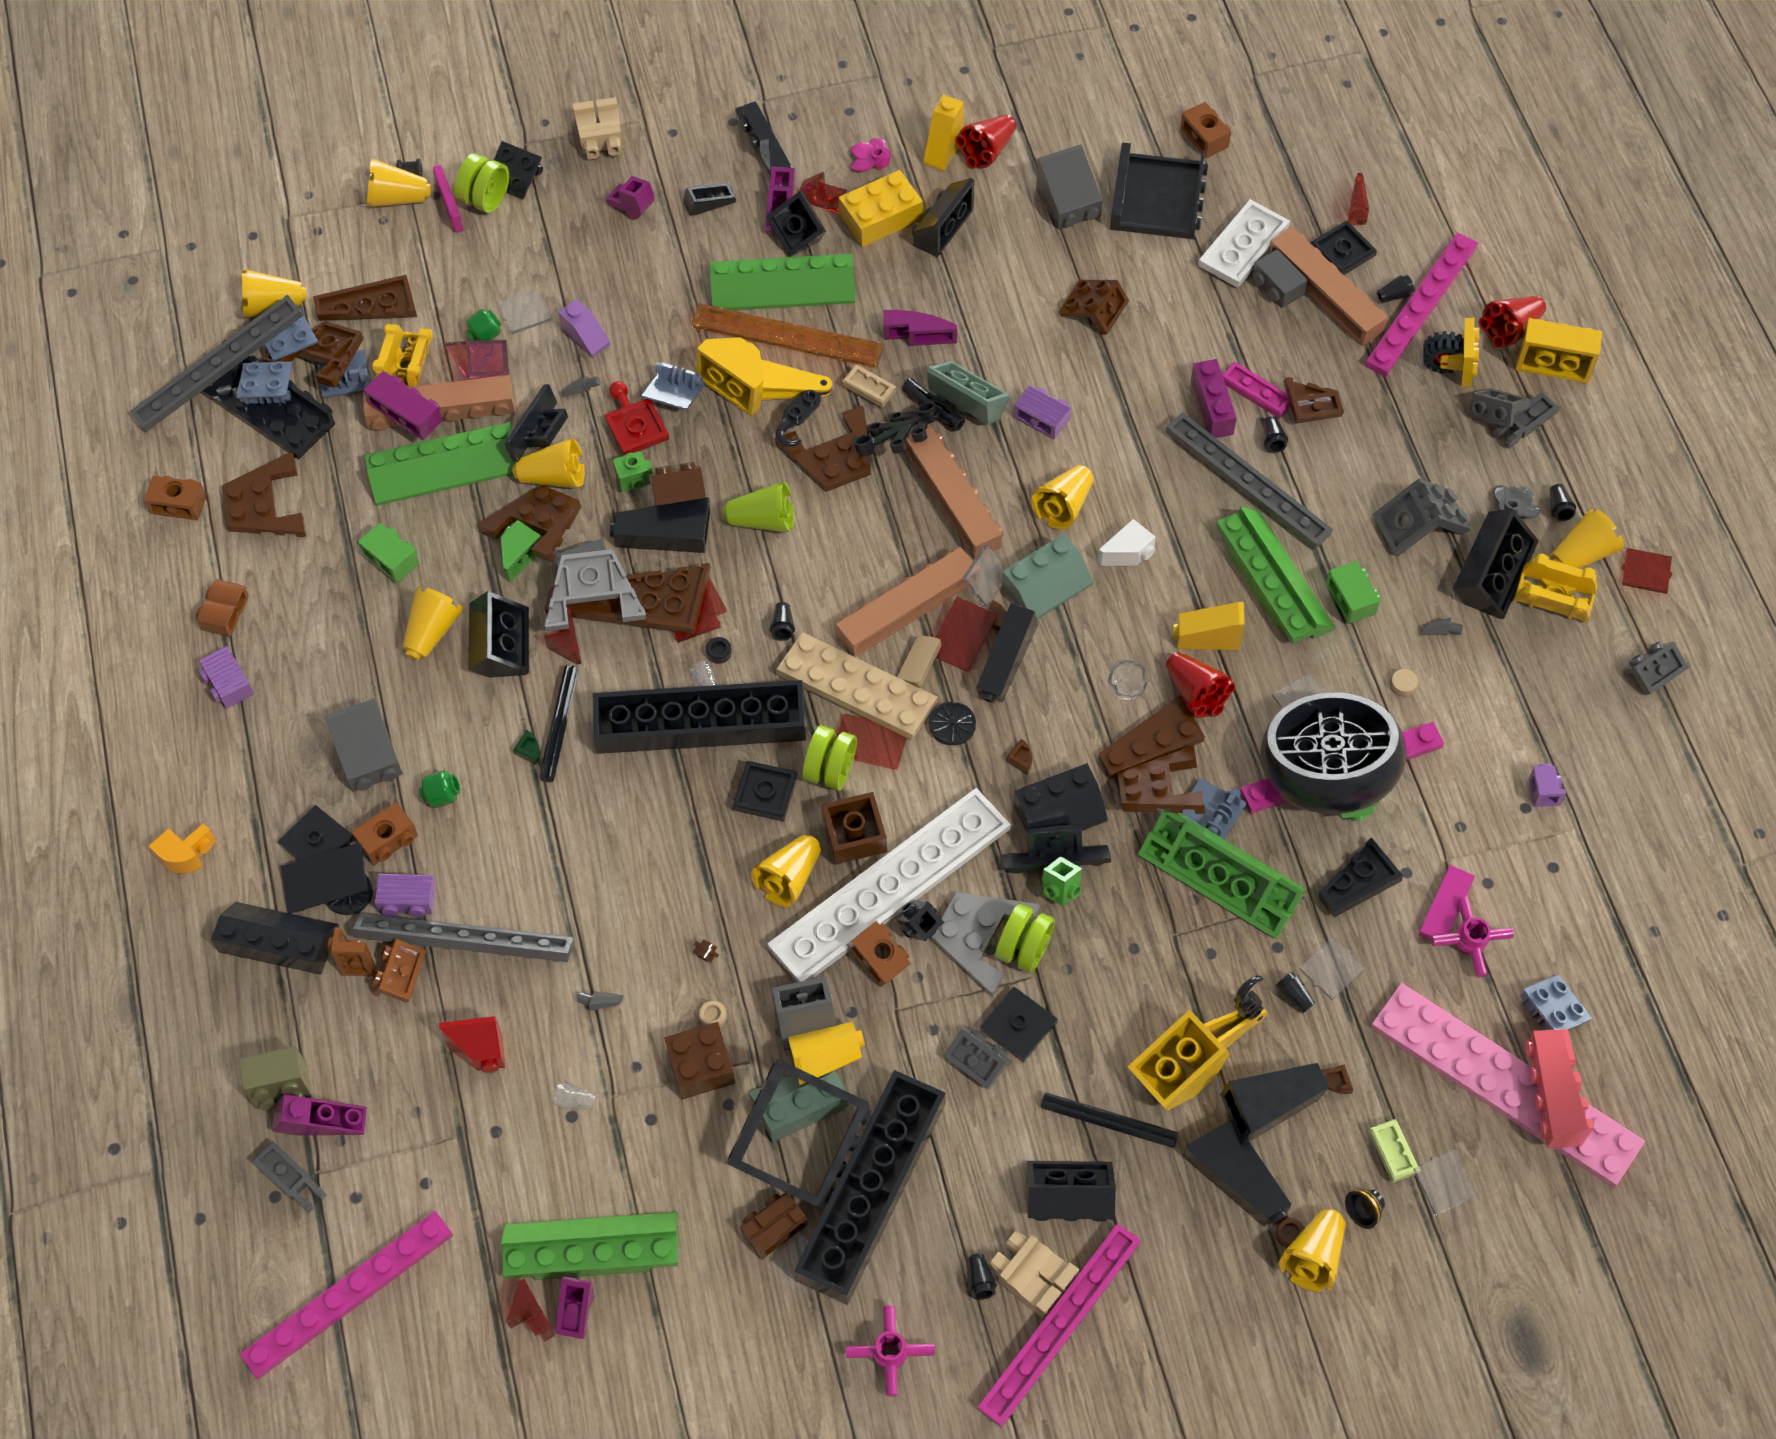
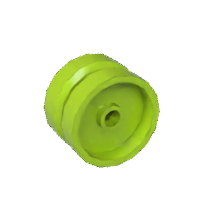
M477 153L470 154L460 166L454 184L456 200L468 206L474 205L475 208L486 213L494 212L503 201L508 188V167L494 160L489 161L488 158Z
M820 725L813 734L803 766V780L818 784L824 778L826 787L840 791L847 781L854 761L857 736L842 732L836 737L834 729Z
M1019 903L1006 923L996 949L995 957L1009 964L1018 956V968L1031 974L1037 968L1048 947L1055 926V918L1041 913L1033 921V908Z

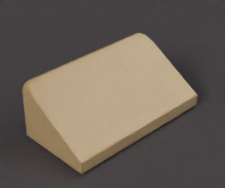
M918 635L897 678L921 689L941 648V640L935 637Z

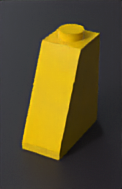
M944 94L942 95L933 110L923 160L924 165L943 172L946 170L959 148L955 138L959 135L960 130L964 128L963 101Z
M1244 602L1180 613L1177 624H1173L1172 638L1177 639V649L1239 650L1245 625Z
M853 1022L788 1037L794 1066L817 1078L862 1058L860 1047L865 1046L862 1031H856ZM798 1078L799 1085L807 1083Z

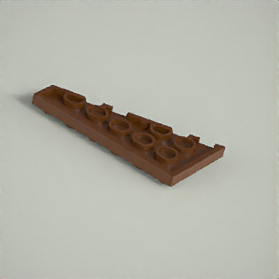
M710 563L701 564V567L687 569V566L678 567L676 571L670 572L659 570L626 575L641 606L645 610L646 619L623 622L620 598L567 604L568 617L694 634L711 569ZM555 586L550 587V591L544 608L546 614H548L549 612V604L553 596Z

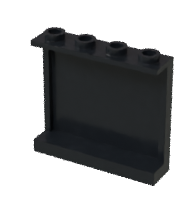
M1122 142L1110 230L1194 239L1195 230H1200L1202 217L1197 216V212H1202L1204 198L1199 196L1200 193H1205L1206 180L1202 179V175L1207 176L1208 162L1204 161L1205 152L1202 151L1200 161L1130 153L1131 143Z

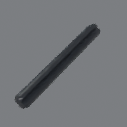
M566 665L563 669L539 775L540 780L543 782L551 783L555 778L578 676L576 666Z
M1045 1093L1041 1101V1108L1171 1148H1174L1177 1143L1178 1132L1050 1093Z

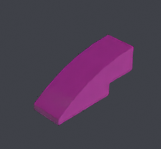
M771 167L766 216L794 196L795 168ZM766 217L765 232L775 233Z
M883 310L885 340L909 338V346L957 343L958 328L956 324L916 311Z

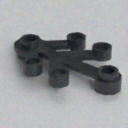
M926 402L919 405L917 411L892 413L889 416V423L876 422L869 425L870 435H862L854 440L856 452L860 453L861 456H869L874 453L876 445L896 436L890 442L893 453H901L906 450L905 439L911 428L915 425L917 427L911 431L913 441L917 443L925 441L928 437L926 433L928 424L936 421L937 417L941 414L939 407L934 402Z

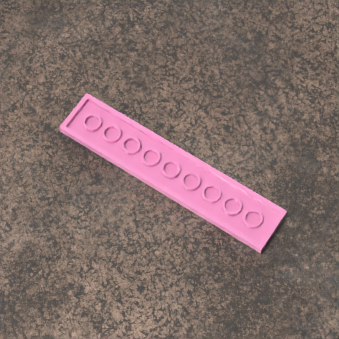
M1401 983L1373 1022L1371 1029L1546 1143V1140L1542 1139L1540 1135L1542 1117L1541 1112H1537L1535 1107L1537 1089L1530 1079V1069L1532 1067ZM1588 1104L1586 1119H1592L1594 1129L1581 1147L1553 1149L1615 1189L1645 1143V1140Z

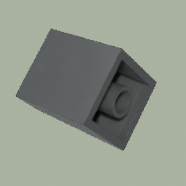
M1081 144L1038 158L1036 190L1058 230L1101 216L1103 200Z
M375 698L324 716L352 792L367 790L372 785L383 781H392L397 776L403 774Z

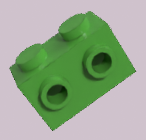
M381 523L376 525L358 541L362 555L396 583L419 564L416 548L408 541L403 542L393 528H386Z
M1358 561L1329 570L1326 585L1348 624L1376 615L1381 598L1378 591L1372 588L1367 571L1360 567Z

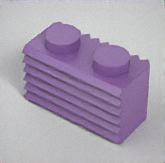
M1029 385L1017 402H1015L1013 417L1022 421L1023 424L1026 423L1027 426L1038 430L1040 433L1042 432L1044 435L1055 439L1070 420L1071 407L1064 400H1056L1049 396L1044 389H1036Z
M228 646L199 660L203 668L198 671L206 684L212 683L213 688L210 691L217 703L222 701L226 708H230L235 703L253 696L254 692Z
M379 874L375 905L378 911L386 916H397L399 913H407L413 917H423L425 914L431 915L433 914L436 892L435 879L433 875Z

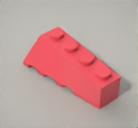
M1568 1029L1533 1031L1529 1040L1526 1041L1525 1050L1527 1057L1531 1058L1533 1068L1530 1069V1079L1537 1089L1535 1107L1537 1112H1541L1542 1122H1540L1541 1138L1546 1140L1547 1148L1581 1147L1594 1129L1592 1119H1586V1110L1589 1107L1587 1099L1579 1095L1582 1081L1580 1073L1572 1069L1575 1066L1576 1059Z

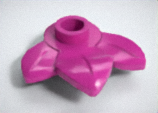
M873 138L869 143L860 142L853 145L850 149L851 153L856 157V160L850 166V170L863 172L868 171L872 167L883 169L890 164L891 153L886 148V142L883 139Z

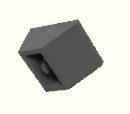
M827 977L772 988L784 1051L791 1050L788 1037L836 1026Z

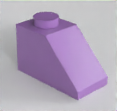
M577 299L558 312L561 329L592 358L611 344L592 312Z

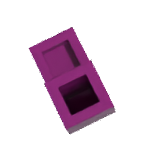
M631 176L624 185L620 183L607 196L606 200L609 206L626 211L628 218L635 220L654 202L655 196L650 182Z

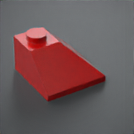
M495 1016L439 1023V1029L448 1049L475 1070L491 1073L497 1071L498 1068H505L503 1034Z

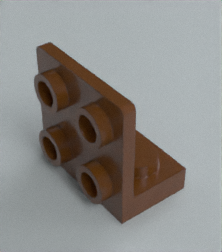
M1080 280L1059 310V314L1061 317H1090L1099 334L1107 335L1128 304L1129 299L1118 280Z

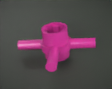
M1462 897L1458 899L1463 923L1458 927L1456 933L1431 936V944L1433 947L1456 944L1461 952L1471 955L1475 975L1480 978L1487 975L1481 951L1485 949L1489 941L1512 939L1514 933L1512 928L1491 930L1485 920L1477 917L1473 918L1468 897Z
M884 1306V1333L879 1335L874 1345L846 1346V1358L874 1357L876 1363L885 1369L886 1396L895 1397L898 1395L897 1368L904 1364L907 1356H935V1344H907L904 1338L896 1332L895 1306ZM887 1344H893V1349L897 1352L899 1351V1354L896 1356H884L882 1352L887 1350Z

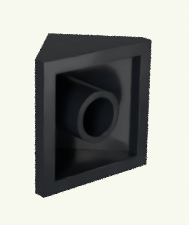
M803 191L796 193L766 216L790 257L820 242L826 232Z

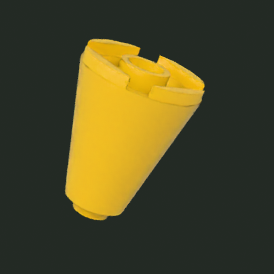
M371 159L367 206L425 202V198H430L431 184H427L426 178Z
M242 269L243 318L261 315L286 295L291 298L297 307L301 306V301H306V287H301V282Z
M575 439L561 441L521 457L519 462L513 465L514 477L520 483L579 488L583 485L585 478L584 464H580L578 456H583L582 451Z
M1077 465L1038 487L1031 497L1032 509L1039 519L1043 517L1049 522L1047 525L1054 529L1062 530L1070 527L1075 522L1094 482L1093 474L1087 467Z
M1591 508L1551 554L1552 561L1580 569L1619 552L1624 547V541L1621 535L1616 537L1613 531L1617 527L1602 511L1598 509L1594 511V508Z
M418 586L414 592L402 646L406 651L405 655L416 661H419L420 658L426 659L462 614V605L459 604L456 608L452 605V598L430 588H426L425 592L421 591V586Z
M801 835L757 864L751 871V879L756 889L759 890L761 887L767 893L764 897L777 906L787 908L791 904L793 905L798 900L821 854L818 840L813 836Z
M1333 1209L1321 1210L1283 1252L1279 1261L1280 1270L1284 1274L1286 1269L1291 1275V1282L1312 1292H1321L1322 1288H1328L1327 1291L1332 1289L1336 1282L1346 1222L1342 1215Z

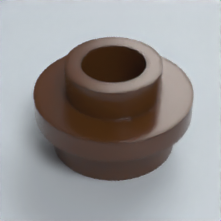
M704 939L701 943L695 941V949L693 950L695 955L712 963L714 958H718L719 954L715 952L717 949L715 945Z

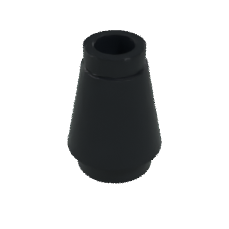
M1399 275L1377 290V296L1382 304L1410 297L1411 293L1415 292L1414 284L1409 275Z
M1269 416L1263 422L1264 446L1270 452L1278 453L1287 447L1288 437L1278 418Z
M1563 484L1553 485L1549 490L1551 514L1558 521H1568L1575 516L1576 505Z
M779 602L775 605L769 629L773 638L779 641L789 640L795 632L790 605L786 602Z
M1292 971L1275 985L1280 990L1278 993L1297 1009H1300L1302 1013L1315 1004L1300 976H1296Z
M978 1253L969 1256V1293L976 1300H985L993 1297L996 1293L995 1288L997 1284L984 1254Z

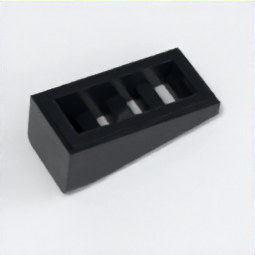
M729 183L685 188L683 198L690 216L736 203L737 200Z

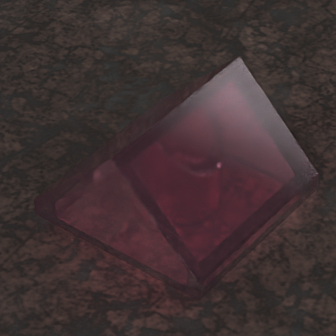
M507 340L448 342L445 345L467 379L509 375Z

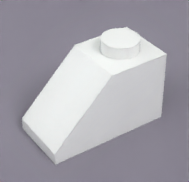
M1133 519L1099 549L1097 563L1101 566H1137L1141 561L1148 560L1154 554L1156 537Z

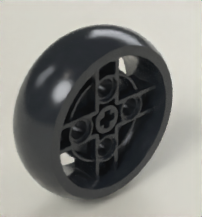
M1338 692L1306 696L1284 707L1269 723L1264 733L1260 750L1262 768L1272 788L1283 799L1294 806L1321 814L1356 812L1382 800L1398 783L1403 773L1407 756L1404 735L1396 720L1386 709L1370 699Z

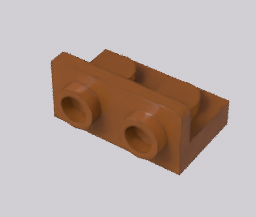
M335 928L333 937H330L328 941V951L332 953L334 965L338 966L341 975L374 976L376 966L366 942L355 939L346 941L342 929Z
M395 939L389 946L385 945L380 956V960L383 961L381 970H377L372 979L371 985L375 986L372 995L378 997L382 993L407 1003L411 998L427 950Z

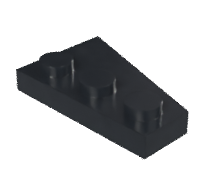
M1371 837L1365 843V847L1350 859V863L1342 871H1339L1319 892V899L1335 918L1402 881L1403 875Z

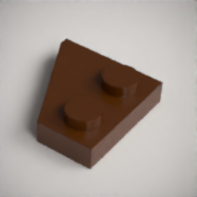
M1286 377L1283 381L1295 424L1342 417L1344 414L1337 390L1327 387L1321 388L1309 382L1307 385L1294 382L1291 377Z

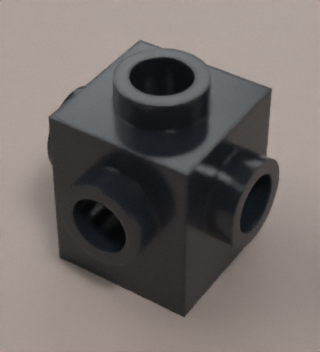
M913 900L906 903L900 910L901 914L896 918L901 925V932L911 940L914 938L925 942L944 923L937 915L936 908L928 901Z

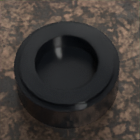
M723 637L711 639L706 645L707 658L716 664L728 661L732 655L730 642Z

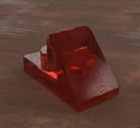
M824 172L804 180L799 191H803L810 205L838 213L839 197L847 194V189L825 184Z
M567 608L569 629H562L558 633L545 635L544 638L549 650L578 665L582 664L571 609Z
M522 1279L518 1283L507 1317V1323L510 1328H513L527 1320L534 1335L541 1334L544 1341H547L554 1337L555 1334L525 1279Z

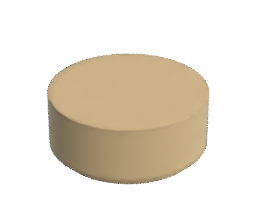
M1408 669L1396 671L1391 680L1392 690L1401 696L1413 694L1418 685L1417 675Z
M708 1001L701 1006L699 1019L702 1026L718 1022L721 1028L725 1024L727 1013L722 1003Z

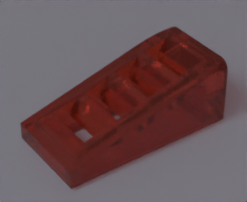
M1357 173L1348 222L1351 225H1365L1369 214V204L1363 174Z

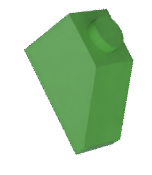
M518 520L512 526L507 527L501 536L503 569L506 580L510 583L536 557L533 555L531 548L541 539L538 533Z

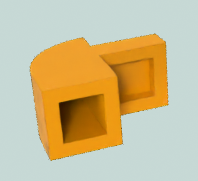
M202 824L183 841L168 828L148 847L154 857L168 870L184 874L196 871L203 866L199 856L207 853L216 842V839L211 830L205 824Z

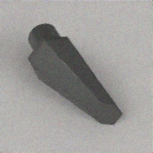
M584 376L563 389L562 396L566 397L590 391L591 388L600 386V379L598 376L592 378Z
M1450 617L1424 626L1421 635L1447 636L1448 632L1461 635L1463 625L1451 622L1452 618Z
M580 992L577 1002L588 1005L589 1011L619 1005L624 995L595 992L593 995Z

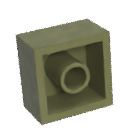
M296 1046L240 1058L243 1090L256 1109H273L284 1094L305 1098L312 1097L308 1066Z

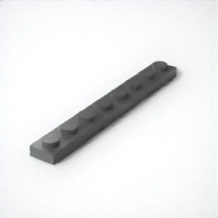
M286 295L130 412L146 432L304 315L291 298Z
M1183 412L1166 426L1165 432L1312 548L1316 549L1332 534L1333 529Z
M360 913L353 927V938L393 942L395 939L419 946L466 950L475 953H492L502 956L510 955L528 959H545L554 962H568L574 947V937L366 913Z

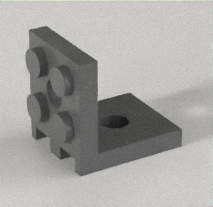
M1419 478L1373 513L1393 554L1398 556L1436 527L1462 535L1471 530L1467 522L1469 520L1468 515L1457 504L1458 498L1454 491ZM1405 514H1408L1409 521L1405 526H1402L1401 519Z

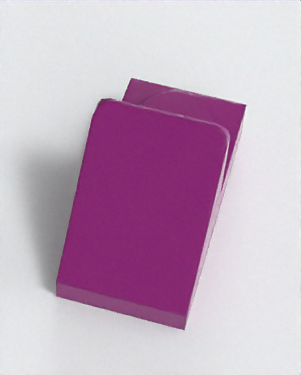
M562 1277L555 1334L584 1339L587 1331L589 1308L595 1298L591 1281Z

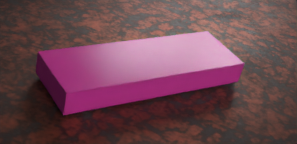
M434 166L435 181L454 232L464 231L461 216L442 166Z
M1234 361L1222 374L1227 387L1278 419L1290 408L1287 393Z
M1452 865L1449 866L1419 932V936L1431 940L1433 935L1450 934L1460 912L1458 899L1467 896L1475 878L1474 875Z

